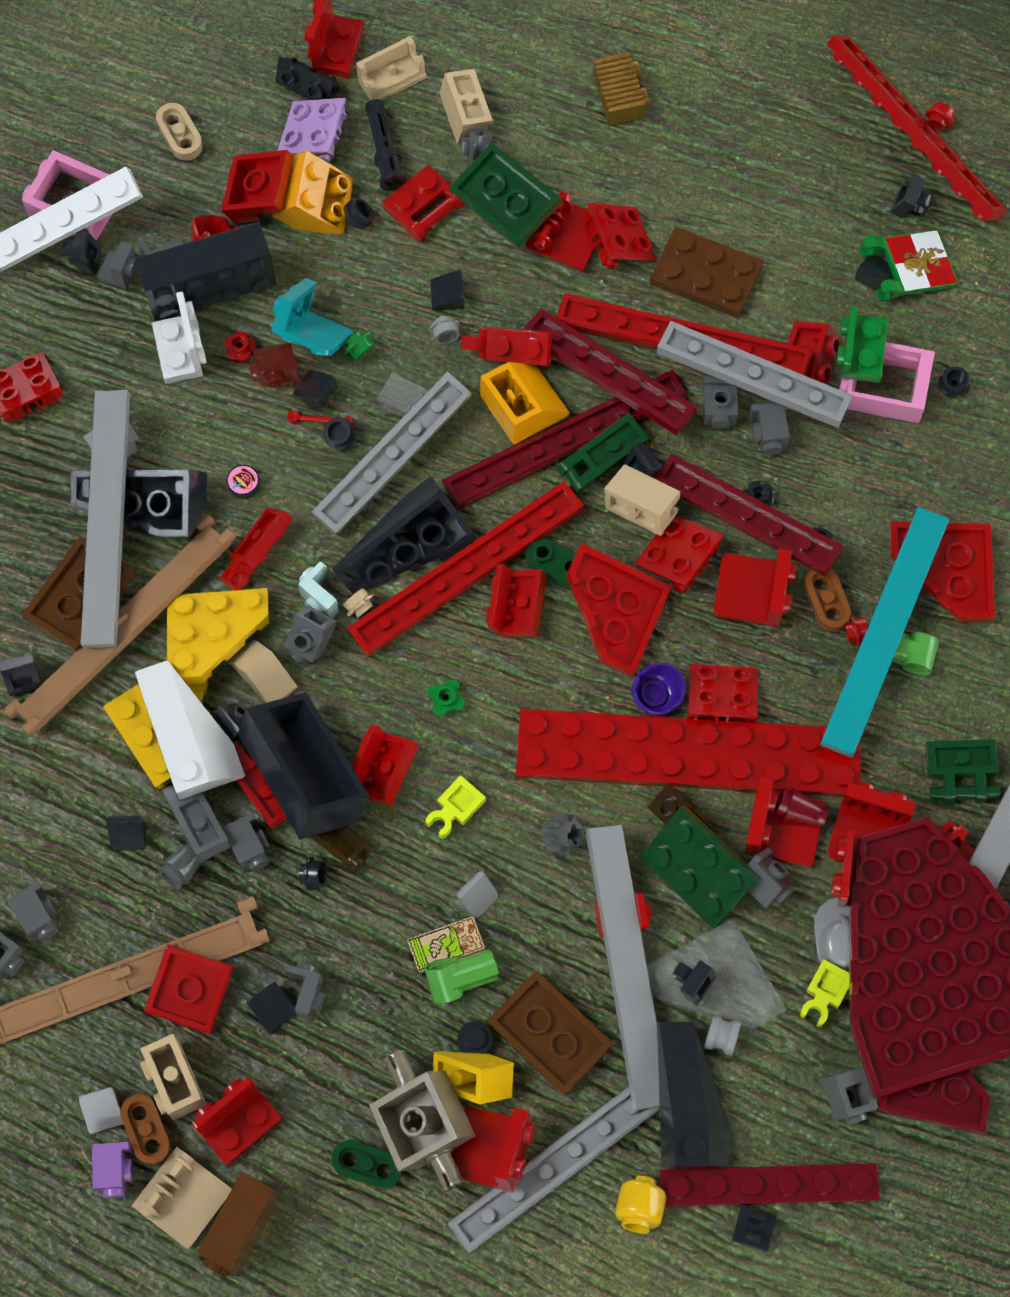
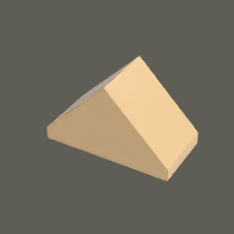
M255 639L228 660L266 703L286 698L298 688L273 652Z

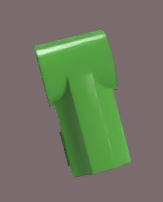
M914 632L910 635L903 633L892 662L902 665V668L909 673L923 676L930 675L939 640L932 635L921 632Z
M489 949L456 960L453 958L438 959L424 967L433 1002L439 1004L462 997L463 991L499 980L497 964Z

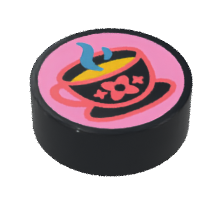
M238 465L229 471L226 482L229 492L234 497L249 499L257 494L260 489V478L253 467Z

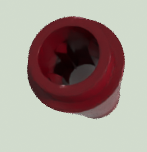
M783 788L777 799L774 814L781 816L782 821L823 827L829 808L822 806V804L795 788L791 790Z

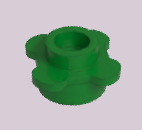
M371 330L365 334L358 331L345 342L348 345L344 352L345 356L350 353L354 360L369 351L375 345L370 338Z
M449 679L445 684L439 686L431 685L428 687L427 696L433 701V713L435 715L444 716L464 708L465 700L460 697L458 691L459 683L455 679ZM448 695L449 699L444 700L443 696Z

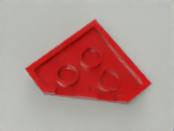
M911 522L890 523V558L894 562L897 559ZM948 523L922 586L959 622H993L995 619L991 524Z
M581 543L567 571V580L600 663L631 678L637 670L671 586Z

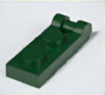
M628 413L562 461L556 467V470L561 477L566 476L571 483L570 488L577 495L623 461L634 445L642 442L646 444L649 441V437L631 414ZM583 462L589 471L581 476L575 467Z

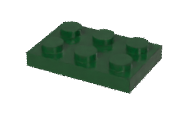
M492 142L449 187L451 194L518 249L562 203L561 198Z
M686 805L680 807L639 855L713 929L717 928L761 879L750 866Z

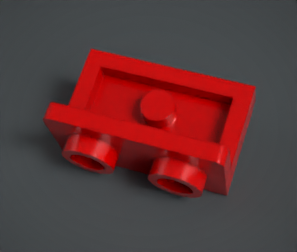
M497 564L496 573L491 582V603L486 612L487 626L501 638L537 637L547 574L543 570L512 571L505 564Z
M374 724L370 725L366 735L362 738L360 748L351 767L370 796L368 801L391 807L419 745L413 740L387 734L378 725Z

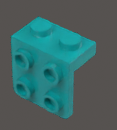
M304 278L297 285H292L283 296L279 295L273 306V313L276 315L271 332L280 335L286 342L298 343L310 348V351L316 355L331 356L352 337L353 331L309 311L317 282Z

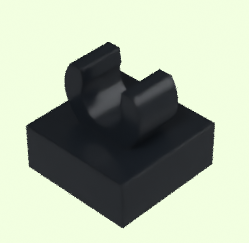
M914 174L899 187L890 212L901 218L909 211L921 215L924 208L929 209L933 197L926 192H922L925 180Z
M78 231L73 242L63 243L61 255L69 256V263L75 265L84 275H96L103 247L87 231Z
M642 442L633 446L620 467L622 468L625 464L655 478L665 462H659L653 455L655 450L647 448Z
M25 653L23 657L12 660L7 658L5 662L0 663V672L9 696L35 690L42 685V679L32 654Z
M699 960L694 969L679 962L672 973L676 976L675 979L683 984L680 991L684 998L695 1006L699 1005L717 978L712 967Z
M741 1205L731 1242L767 1252L777 1215Z

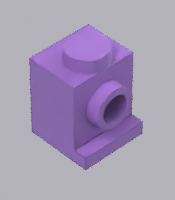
M129 1142L92 1144L93 1189L98 1193H103V1198L125 1197V1191H128V1181H133L132 1159H127V1154H134V1151Z

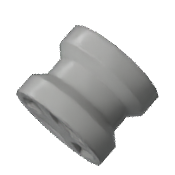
M713 1014L704 1048L712 1050L716 1047L722 1049L724 1054L732 1056L741 1021L733 1020L728 1022L723 1020L721 1015Z

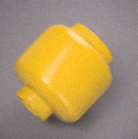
M640 1175L636 1176L635 1180L626 1181L621 1185L615 1214L617 1219L622 1222L621 1225L624 1229L634 1233L647 1234L650 1232V1229H654L661 1224L666 1194L664 1190L656 1185L657 1181L655 1179Z

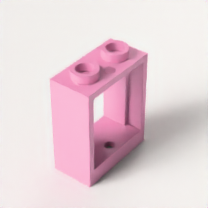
M53 150L48 159L41 162L38 175L32 185L29 184L23 192L22 202L27 215L31 217L52 206L43 202V199L60 172L90 185L109 176V174ZM112 214L80 231H87L97 240Z
M886 342L883 364L916 370L910 402L855 392L857 380L842 378L839 390L853 395L848 410L920 423L925 408L935 351Z

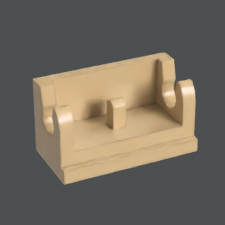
M411 36L356 63L358 82L370 100H384L427 78L422 54L417 55L415 42Z
M475 69L445 73L439 94L456 143L459 145L462 144L463 136H469L470 130H487L488 125L492 124L493 120Z
M625 464L604 488L607 510L659 536L663 535L666 527L679 510L674 505L680 498V491Z

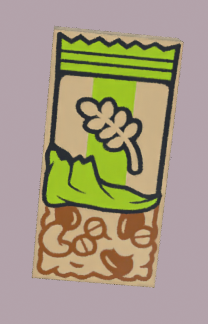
M473 916L407 939L419 975L425 973L424 967L432 961L442 958H453L456 960L485 950Z

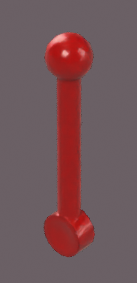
M291 410L287 413V420L290 424H297L299 421L327 423L334 418L301 415L296 410ZM351 416L343 417L354 425V419Z

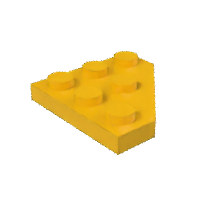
M268 588L181 594L167 606V660L187 685L203 684L212 676V670L223 660L227 662L246 645L245 640L256 630L261 631L269 624Z
M208 680L203 684L187 685L202 703L204 695L206 696ZM138 684L104 705L103 708L156 790L159 791L170 784L172 780Z

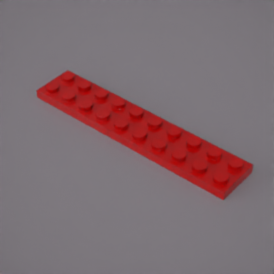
M520 709L516 778L665 786L669 783L672 787L756 792L760 777L774 780L772 790L782 791L783 788L788 790L795 788L805 795L843 797L848 782L853 784L860 782L861 739L853 758L820 745L827 726L749 722L748 724L742 721L725 722L724 720H718V722H715V720L707 719L694 720L690 718Z

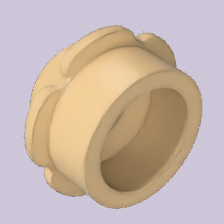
M364 588L356 592L343 604L348 611L346 615L351 616L355 614L357 618L361 617L373 607V604L370 602L373 594L369 595Z

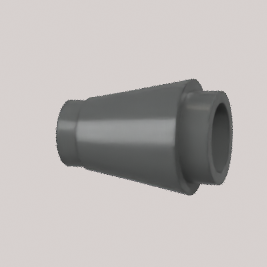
M188 842L162 861L163 866L159 870V874L169 885L175 889H180L183 885L187 886L202 862L199 863Z

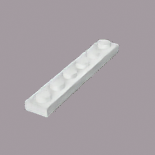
M124 167L0 233V272L143 198L131 170L128 167Z

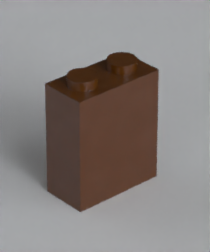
M241 1172L197 1252L205 1258L202 1265L224 1278H227L229 1272L238 1277L281 1197L272 1188Z

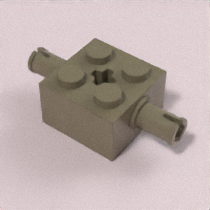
M405 1050L392 1053V1058L387 1056L384 1062L397 1088L371 1103L369 1107L398 1171L415 1170L431 1163L443 1192L457 1188V1184L460 1186L465 1181L451 1153L454 1151V1148L474 1138L476 1135L446 1071H427L416 1077Z

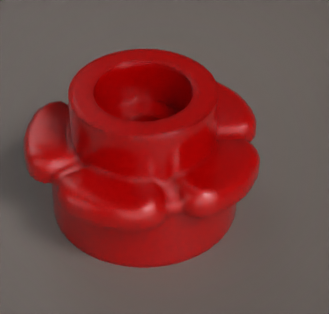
M935 102L931 109L925 111L928 124L932 128L942 131L953 126L956 113L949 105Z
M237 331L233 336L229 335L225 339V353L233 361L245 362L254 353L256 348L255 340L249 337L248 333ZM238 344L243 345L241 348L237 347Z
M851 616L850 623L845 625L848 643H855L858 649L868 629L864 617L854 619V616Z

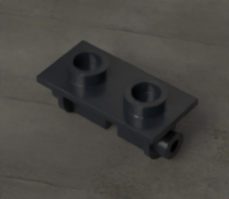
M280 56L278 58L275 83L309 100L331 99L332 93L335 95L338 93L341 83L337 82L336 77H331L320 71L313 73L312 67L298 61L295 57L283 58Z

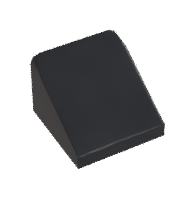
M876 255L867 257L860 264L855 275V280L875 291L881 288V282L893 279L888 262Z
M462 270L430 279L432 310L464 309Z
M310 369L292 393V396L319 412L337 388L336 378Z
M140 815L109 816L106 818L112 850L127 851L144 850L146 848V824Z
M276 981L247 1001L248 1006L269 1035L296 1015L295 1008Z

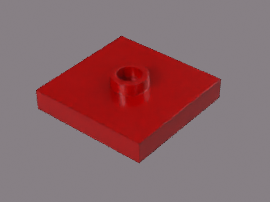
M167 944L143 1012L207 1034H212L235 966Z

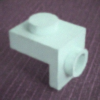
M319 562L315 567L311 566L303 572L298 586L301 596L306 599V606H310L333 618L339 612L337 600L320 586L328 578V571L326 565Z

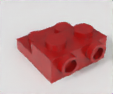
M288 150L234 155L228 174V183L222 200L221 211L234 224L261 221L262 214L281 212L294 156Z

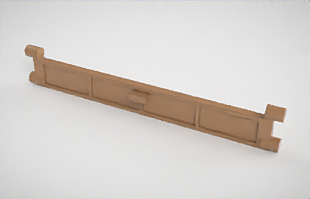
M206 514L196 526L200 533L119 610L117 647H80L22 704L14 699L3 709V712L11 720L18 714L27 722L22 728L28 735L32 736L36 731H39L209 567L236 539L235 535L229 529L219 534L212 528L216 522L211 516Z
M254 896L237 901L238 909L241 913L239 916L1 1005L0 1044L152 987L167 944L220 961L270 942L266 929L257 931L250 911L258 909Z

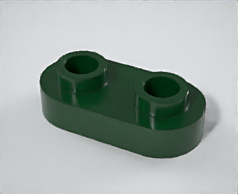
M537 539L531 543L526 550V563L531 570H543L547 574L548 580L571 590L565 569L571 565L575 553L548 539ZM541 550L547 551L548 556L545 558L538 557L537 552Z
M346 1140L339 1143L332 1152V1166L344 1178L376 1189L388 1190L395 1187L402 1177V1171H398L390 1152L354 1140ZM348 1154H354L357 1157L356 1164L351 1167L344 1164V1158ZM383 1165L391 1168V1174L387 1178L378 1176V1169Z

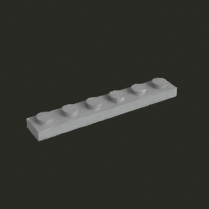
M670 321L657 347V354L839 428L853 395L673 321Z
M447 371L312 511V514L337 536L470 399L472 393Z

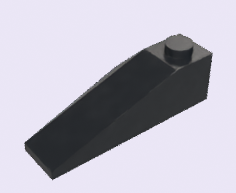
M126 470L123 524L142 529L159 537H191L207 506V472L195 470ZM71 471L70 504L88 510L90 471Z
M430 476L406 494L332 569L350 592L355 594L362 588L366 590L390 581L391 577L408 570L411 572L419 570L421 565L437 559L443 561L451 558L475 540L477 536Z
M657 1022L661 1168L733 1167L731 1129L694 1023Z

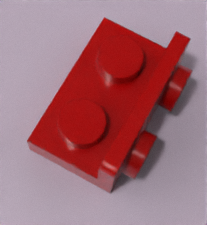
M794 321L787 344L813 349V358L807 377L828 384L832 376V364L835 356H837L840 345L839 337L830 323Z

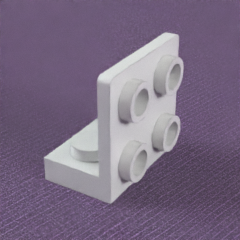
M183 291L176 293L181 316L152 322L165 384L202 377L201 364L207 363L192 301H185Z

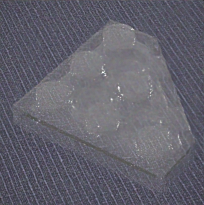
M733 919L647 965L650 988L660 1003L671 1006L676 1005L709 1017H713V1014L721 1015L722 1019L741 1021V1026L752 1029L761 1027L787 1011ZM699 960L712 967L717 977L698 1006L684 998L680 991L683 984L675 979L676 976L672 974L679 962L694 969Z

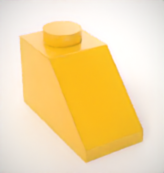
M434 1052L433 1071H446L458 1097L479 1105L512 1098L514 1062L491 1054Z

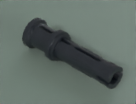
M373 99L365 104V110L367 111L376 148L374 164L380 171V188L385 191H395L407 182V176L401 169V152L394 147L384 107L385 103L381 99Z

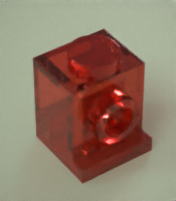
M291 343L253 350L255 362L249 363L253 382L260 381L261 387H279L289 381H293L294 386L300 384Z

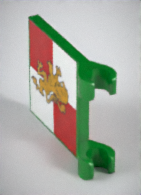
M938 229L888 237L870 235L865 237L864 245L861 244L859 246L860 253L864 258L884 252L894 280H884L881 282V288L875 291L878 300L881 302L902 295L954 288L959 285Z

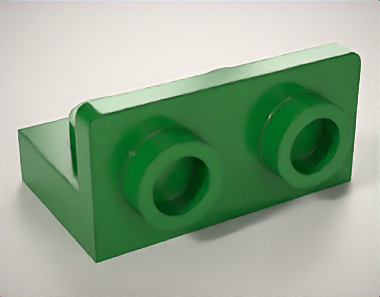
M851 306L849 316H842L840 336L846 337L845 345H839L836 365L842 366L841 378L880 383L888 319L857 315L858 306Z

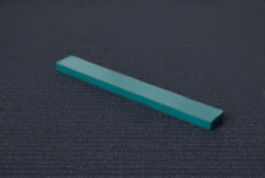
M920 507L917 508L820 744L821 746L853 758L949 518Z

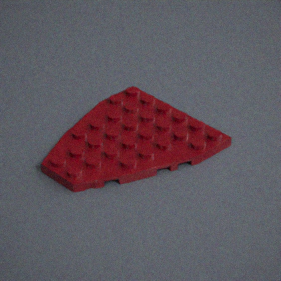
M928 817L863 836L858 841L849 910L850 1031L874 1099L1010 1057V907L986 875L976 865L972 866L957 851L959 848L950 839L944 838L939 828Z

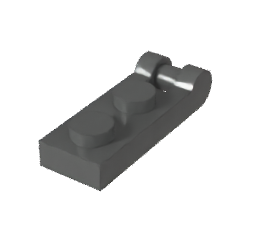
M168 786L162 789V793L199 863L231 848L203 792L179 801L175 788Z

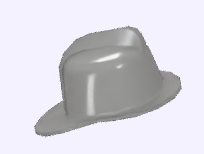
M834 898L822 904L815 915L814 931L817 956L820 964L825 959L849 973L850 907L837 906V898Z

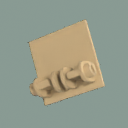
M176 1147L132 1204V1207L189 1250L224 1204L232 1189L197 1163L192 1157Z

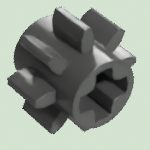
M472 129L469 131V137H462L461 156H467V163L471 165L491 142L499 148V140L493 139V132L489 130Z
M553 812V820L544 821L541 830L542 840L546 845H549L548 852L572 855V847H578L582 844L584 838L583 826L577 822V815L567 814L566 812Z

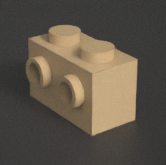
M174 1033L140 1048L145 1059L140 1062L147 1081L153 1080L158 1093L153 1096L162 1115L167 1113L173 1120H176L206 1105L181 1043Z

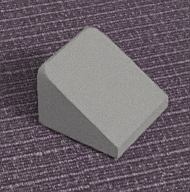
M482 871L478 872L457 892L458 904L470 916H473L474 919H478L499 897L498 892Z
M108 1087L78 1097L90 1135L123 1125L120 1116L121 1106L117 1090L114 1087Z

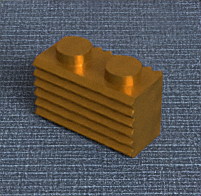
M630 52L593 59L592 73L608 126L643 119L645 106H649V97L646 87L640 88L638 82L641 79L638 61L632 62Z

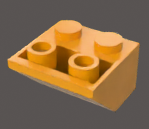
M307 150L298 153L293 157L282 211L272 213L271 216L295 230L334 235L344 234L346 223L344 205L350 201L354 178Z
M507 362L480 376V397L514 445L570 416V412L536 365Z

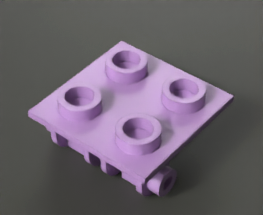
M346 99L293 101L277 151L288 150L292 155H296L307 150L312 154H316L317 157L327 163L333 160L334 145L339 142L338 136L341 135V127L347 116L344 107Z

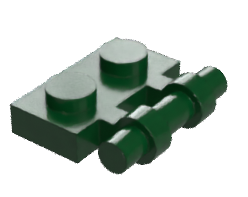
M996 739L926 742L925 752L928 778H942V787H929L930 801L943 800L944 804H953L956 800L974 799L975 803H984L987 799L1000 798L999 785H986L985 777L997 776L999 773ZM954 777H973V786H955Z

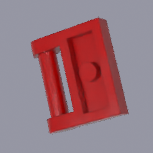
M428 164L382 201V208L412 238L420 242L427 236L426 232L455 208L460 209L465 204L451 194L449 190L451 185ZM442 197L446 199L419 222L414 221Z

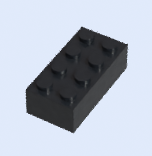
M260 222L135 258L155 321L174 318L181 314L176 295L177 292L183 291L185 301H192L194 311L206 309L211 304L221 301H234L241 295L251 292H264L271 286L277 285L271 254Z
M307 692L245 709L238 735L299 840L360 822L370 796Z

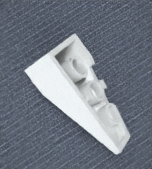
M168 660L135 671L179 800L245 777L233 742Z

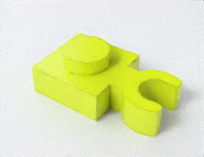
M460 775L437 799L442 809L441 811L431 812L426 818V825L430 827L437 820L443 821L445 826L440 830L439 837L444 839L450 834L453 821L456 819L460 824L464 825L486 802V797Z
M823 959L806 990L808 994L815 998L803 1005L800 1017L804 1019L810 1009H816L820 1013V1019L816 1026L822 1027L828 1018L827 1006L830 1005L838 1009L849 989V973Z

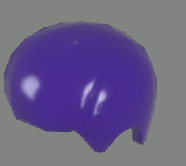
M669 663L649 664L639 672L632 682V699L638 709L650 716H664L675 710L683 701L686 681L681 672Z

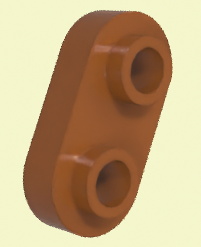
M830 569L827 576L824 577L810 570L805 578L804 590L818 624L830 632L842 630L849 622L851 608L837 574L834 570ZM821 582L824 583L827 588L825 590H819L815 587V584ZM834 612L839 618L831 620L828 618L827 613Z
M135 1094L130 1096L122 1104L120 1116L136 1157L146 1165L154 1166L161 1164L168 1158L171 1152V1142L155 1102L146 1095ZM140 1108L146 1109V1117L143 1120H136L135 1112ZM152 1141H157L159 1143V1150L153 1154L148 1153V1144Z

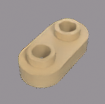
M168 103L160 107L156 114L157 124L175 157L185 161L198 157L203 148L201 136L185 108L177 103ZM172 121L178 122L174 125H169V123ZM185 145H192L190 148H183Z

